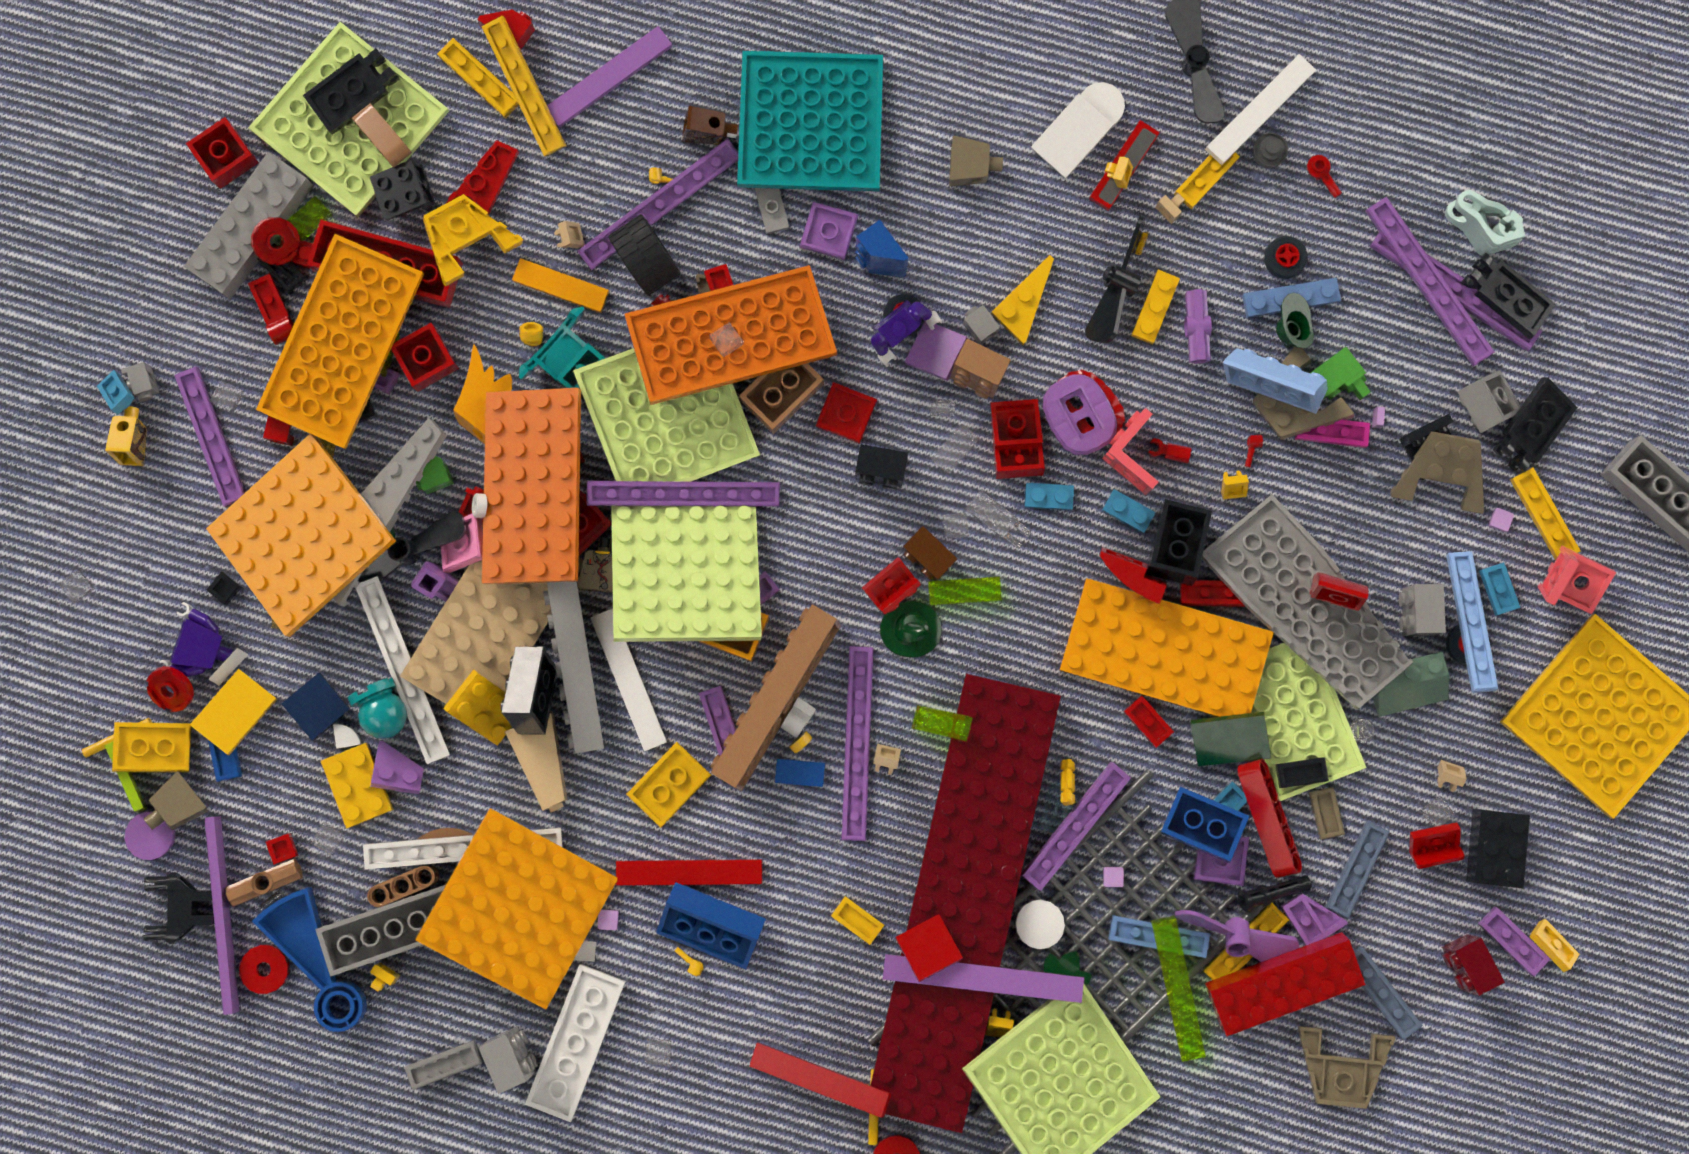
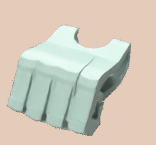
M1465 190L1446 207L1445 216L1447 220L1464 232L1472 246L1481 256L1485 253L1491 255L1499 251L1508 250L1518 245L1522 238L1525 237L1523 218L1516 211H1509L1499 202L1487 200L1472 190ZM1465 197L1470 198L1473 204L1467 203L1463 199ZM1455 207L1463 216H1455L1452 212L1453 208ZM1486 216H1497L1500 218V221L1491 228Z

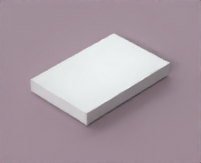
M1078 94L1036 140L1031 149L1066 179L1112 129L1114 124L1084 97Z

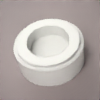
M476 493L472 501V514L475 518H484L487 511L486 494Z

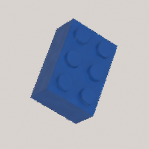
M1180 786L1161 834L1230 863L1249 815Z

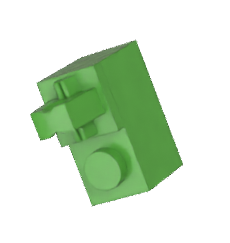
M1344 347L1312 371L1327 379L1328 390L1324 398L1327 397L1329 400L1344 389L1348 393L1352 391L1359 400L1370 394V390L1364 383L1367 380L1364 376L1366 371L1347 347Z

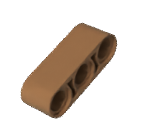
M371 103L352 117L357 126L393 168L412 153Z
M425 865L391 878L370 888L367 894L368 901L374 907H381L427 889L438 882L439 871L432 865ZM423 870H428L431 873L432 878L429 883H425L421 879ZM402 879H405L409 884V888L405 893L400 891L398 887ZM378 889H382L386 893V899L383 902L378 901L376 898Z

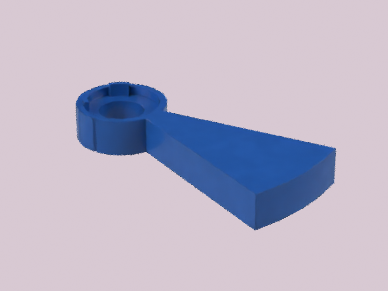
M312 887L291 893L262 911L252 922L320 989L314 1002V1014L318 1023L325 1027V1029L333 1032H343L358 1025L367 1011L366 996L358 985L349 981L337 982L335 975L330 977L315 930L321 928L322 924ZM335 995H342L349 1000L350 1011L345 1018H337L330 1011V1002Z

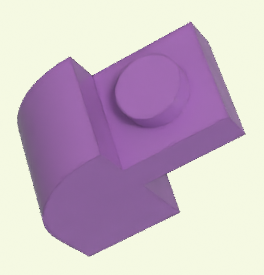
M426 561L412 580L411 587L430 599L437 596L446 602L458 584L459 579L443 572L442 566Z

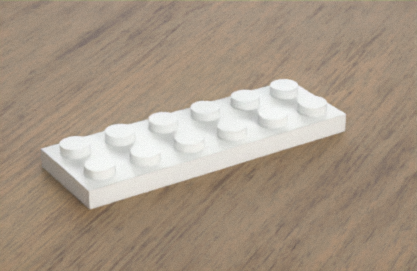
M579 964L525 1105L568 1122L573 1120L626 981Z

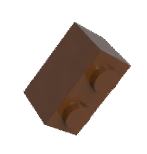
M924 526L902 548L905 551L903 556L911 564L916 562L921 566L920 572L930 581L934 579L937 582L958 559Z

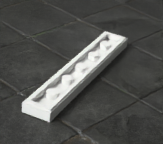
M1298 54L1205 150L1217 162L1223 165L1297 91L1316 69Z
M613 608L591 617L643 750L648 751L667 743L627 642H613Z

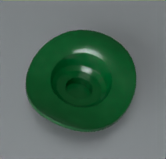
M908 601L899 603V606L894 611L883 616L880 623V636L885 646L891 652L903 657L923 656L931 652L941 638L942 628L937 613L931 607L921 602Z

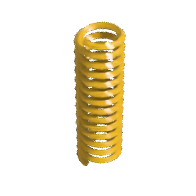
M1142 232L1135 251L1136 255H1141L1149 234L1148 232Z

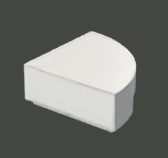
M340 724L333 725L336 749L362 744L360 736L350 727Z

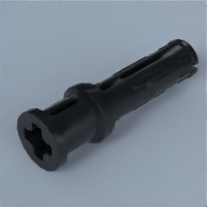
M1304 875L1268 887L1266 885H1258L1256 889L1238 892L1239 905L1244 912H1249L1257 906H1269L1274 900L1310 891L1312 884L1309 877Z

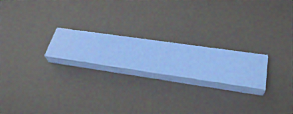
M1472 551L1448 553L1446 557L1472 693L1498 690V684Z

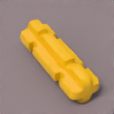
M1072 759L1062 760L1060 763V770H1063L1060 773V791H1063L1060 794V801L1065 806L1075 803V794H1073L1075 792V774L1073 773L1075 771V763Z

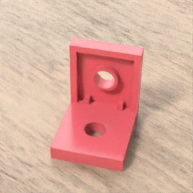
M1146 408L1141 413L1136 411L1124 425L1128 429L1126 431L1122 428L1110 442L1112 447L1102 458L1145 496L1159 481L1125 454L1122 449L1152 416V413Z
M1561 546L1559 556L1549 566L1547 570L1549 573L1543 583L1538 585V588L1545 601L1554 606L1558 599L1592 614L1616 572L1569 548ZM1580 576L1588 578L1587 585L1582 588L1574 585L1576 578Z

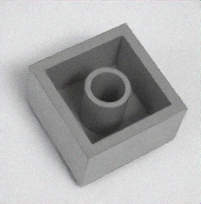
M1414 584L1402 588L1398 601L1399 606L1402 607L1403 616L1400 617L1399 626L1400 630L1403 631V636H1434L1446 633L1444 584Z

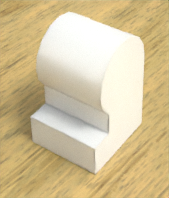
M798 697L781 728L797 738L816 709Z

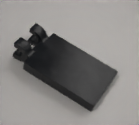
M377 48L371 51L365 58L360 53L303 95L332 135L353 120L352 117L371 103L373 105L387 95L389 92L385 88L386 86H390L400 80L390 67L383 71L382 74H379L375 67L385 63L386 59Z
M1483 254L1481 259H1477L1473 264L1472 268L1474 269L1470 275L1467 274L1461 283L1468 288L1477 289L1474 294L1530 340L1535 336L1555 306V303L1500 259L1496 263L1489 254Z
M1542 377L1502 432L1506 438L1500 441L1493 451L1498 456L1505 454L1507 457H1511L1514 451H1516L1519 455L1515 456L1508 466L1513 471H1517L1519 468L1522 472H1526L1530 463H1538L1578 407L1549 377Z

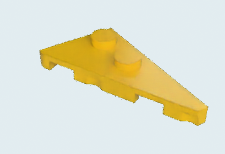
M1051 255L991 312V315L1022 345L1026 343L1054 261Z

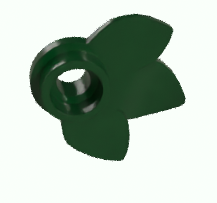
M1076 951L1068 952L1060 959L1053 954H1049L1045 959L1043 966L1045 973L1084 977L1085 986L1091 980L1092 975L1090 973L1079 970L1080 959Z

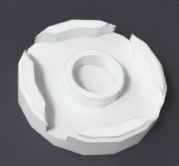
M1105 82L1094 83L1086 87L1081 93V96L1112 122L1114 126L1122 118L1125 109L1124 98L1115 86Z
M1041 899L1033 900L1023 905L1015 921L1016 932L1020 939L1028 946L1036 949L1049 948L1056 944L1062 937L1065 927L1064 917L1059 908L1051 902Z

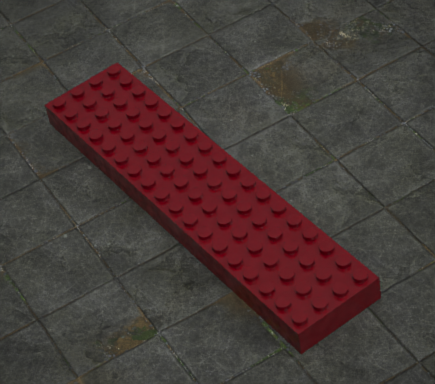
M967 673L963 683L906 931L939 914L963 957L959 963L1000 967L1061 696ZM894 981L871 1080L872 1086L892 1093L886 1115L963 1133L973 1084L962 1068L981 1053L994 995L993 992Z

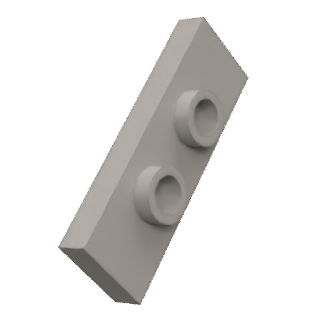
M755 188L766 235L789 229L780 190L774 188Z
M472 1040L407 1065L404 1068L413 1091L483 1063L476 1040Z

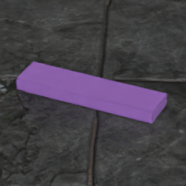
M722 685L699 693L720 756L726 748L723 746L726 738L730 733L734 734L736 731Z

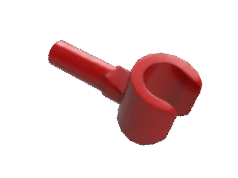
M1251 435L1248 437V454L1245 467H1251L1255 448H1262V435Z

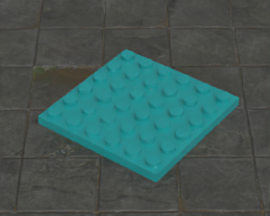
M742 51L737 187L879 192L883 55Z

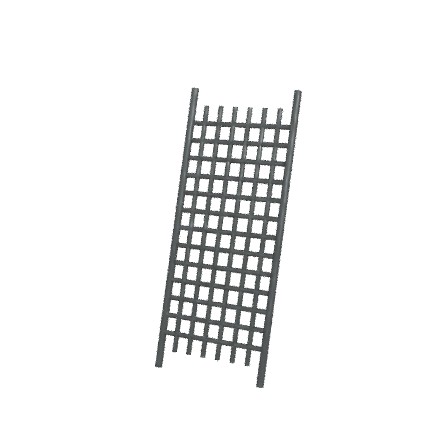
M1148 769L1108 806L1069 855L1070 857L1083 846L1093 858L1080 869L1068 857L1065 863L1076 874L1064 886L1054 876L1049 880L1058 892L1048 901L1055 904L1064 896L1075 908L1064 919V932L1075 944L1064 954L1077 951L1080 948L1091 960L1082 971L1090 973L1097 966L1108 978L1097 991L1089 984L1086 987L1095 1001L1108 1013L1106 1016L1108 1020L1111 1021L1113 1019L1124 1030L1119 1035L1124 1044L1226 946L1225 935H1222L1217 941L1210 936L1209 944L1211 947L1207 951L1206 958L1187 955L1194 963L1180 975L1170 964L1180 953L1171 952L1164 958L1157 949L1142 946L1130 957L1118 945L1120 942L1108 940L1109 934L1102 926L1112 915L1125 917L1119 909L1131 897L1144 910L1136 920L1143 921L1149 915L1158 924L1173 926L1179 920L1175 915L1165 924L1153 910L1165 899L1178 911L1190 910L1201 899L1212 911L1208 917L1213 920L1218 917L1225 924L1229 919L1222 912L1237 898L1232 893L1217 908L1205 895L1217 882L1209 881L1200 890L1188 877L1195 871L1196 860L1184 872L1171 860L1186 844L1179 842L1166 854L1154 842L1161 835L1164 823L1150 837L1137 824L1152 808L1147 805L1133 819L1122 808L1154 776ZM1118 812L1128 824L1115 836L1106 827L1105 823ZM1132 828L1145 841L1133 853L1120 841ZM1098 829L1110 839L1099 852L1087 842ZM1116 845L1127 857L1119 867H1122L1124 871L1133 863L1144 877L1132 888L1124 880L1122 888L1127 893L1114 905L1102 892L1107 888L1103 886V882L1097 887L1085 874L1097 862L1103 868L1111 867L1103 856ZM1149 846L1161 857V860L1150 871L1137 859ZM1165 864L1179 876L1167 889L1154 877ZM1080 879L1093 891L1081 904L1068 892ZM1148 881L1161 892L1149 906L1137 894ZM1182 882L1196 894L1184 906L1171 895ZM1030 883L1016 895L1012 911L1016 917L1019 912L1017 908L1029 896L1033 900L1041 899L1035 892L1036 888ZM1096 897L1110 909L1098 921L1085 910ZM1262 905L1254 907L1251 911L1245 912L1241 918L1250 922L1265 907ZM1079 914L1092 926L1080 939L1067 926ZM1191 924L1195 931L1208 933L1205 928ZM1096 931L1109 943L1097 957L1084 944ZM1017 932L1011 937L1007 934L1003 953L1011 946L1023 959L1014 969L1022 970L1028 964L1033 971L1043 972L1032 960L1043 949L1034 948L1027 955L1015 942L1020 938ZM1053 946L1046 948L1058 959L1063 956ZM1113 949L1126 961L1114 975L1101 962ZM1148 950L1160 962L1149 975L1135 963ZM1002 963L1000 964L1001 968H1006ZM1130 967L1143 979L1131 992L1118 980ZM1164 968L1176 979L1165 992L1153 981ZM1113 984L1125 996L1114 1009L1101 998V995ZM1148 985L1159 997L1146 1009L1135 997ZM997 993L993 995V1000L1005 1011L999 1017L1005 1018L1006 1011H1010V1018L1016 1024H1019L1022 1020L1014 1011L1026 999L1036 1009L1041 1006L1034 997L1020 996L1009 1007ZM1131 1002L1141 1015L1128 1026L1119 1017L1118 1013ZM885 1022L867 1039L873 1047L881 1040ZM983 1101L971 1115L976 1118L987 1107L986 1103ZM999 1122L988 1131L991 1137L1002 1127ZM1011 1141L999 1154H1013L1017 1148Z

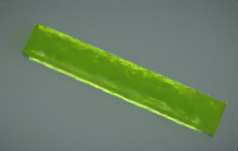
M1174 915L1151 920L1181 1061L1204 1058L1206 1055L1176 917Z

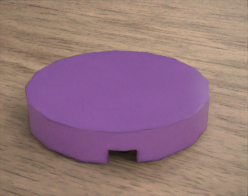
M152 812L136 815L125 829V842L128 850L142 860H155L165 856L175 842V829L171 830L165 822L153 830L147 825L144 818Z

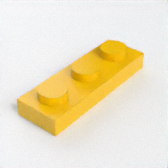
M1235 152L1221 165L1209 155L1175 191L1174 195L1179 193L1184 198L1183 203L1192 210L1236 163L1240 156Z
M1157 270L1131 334L1132 337L1152 345L1154 344L1180 278Z

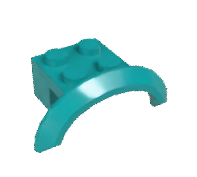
M584 307L572 309L549 340L527 362L520 366V379L523 380L540 366L562 387L579 388L573 370L605 359L589 343L586 344L572 331V328L582 316L585 310Z

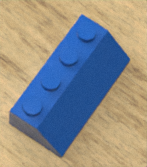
M675 882L665 904L656 933L746 970L766 919Z

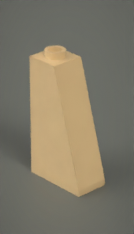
M550 711L545 735L517 734L514 728L505 731L542 811L549 809L550 813L564 807L562 802L568 800L555 717L553 712Z

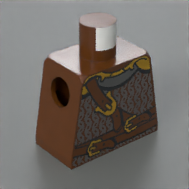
M688 106L684 118L682 142L719 145L723 137L736 138L738 124L725 122L726 114L724 112Z

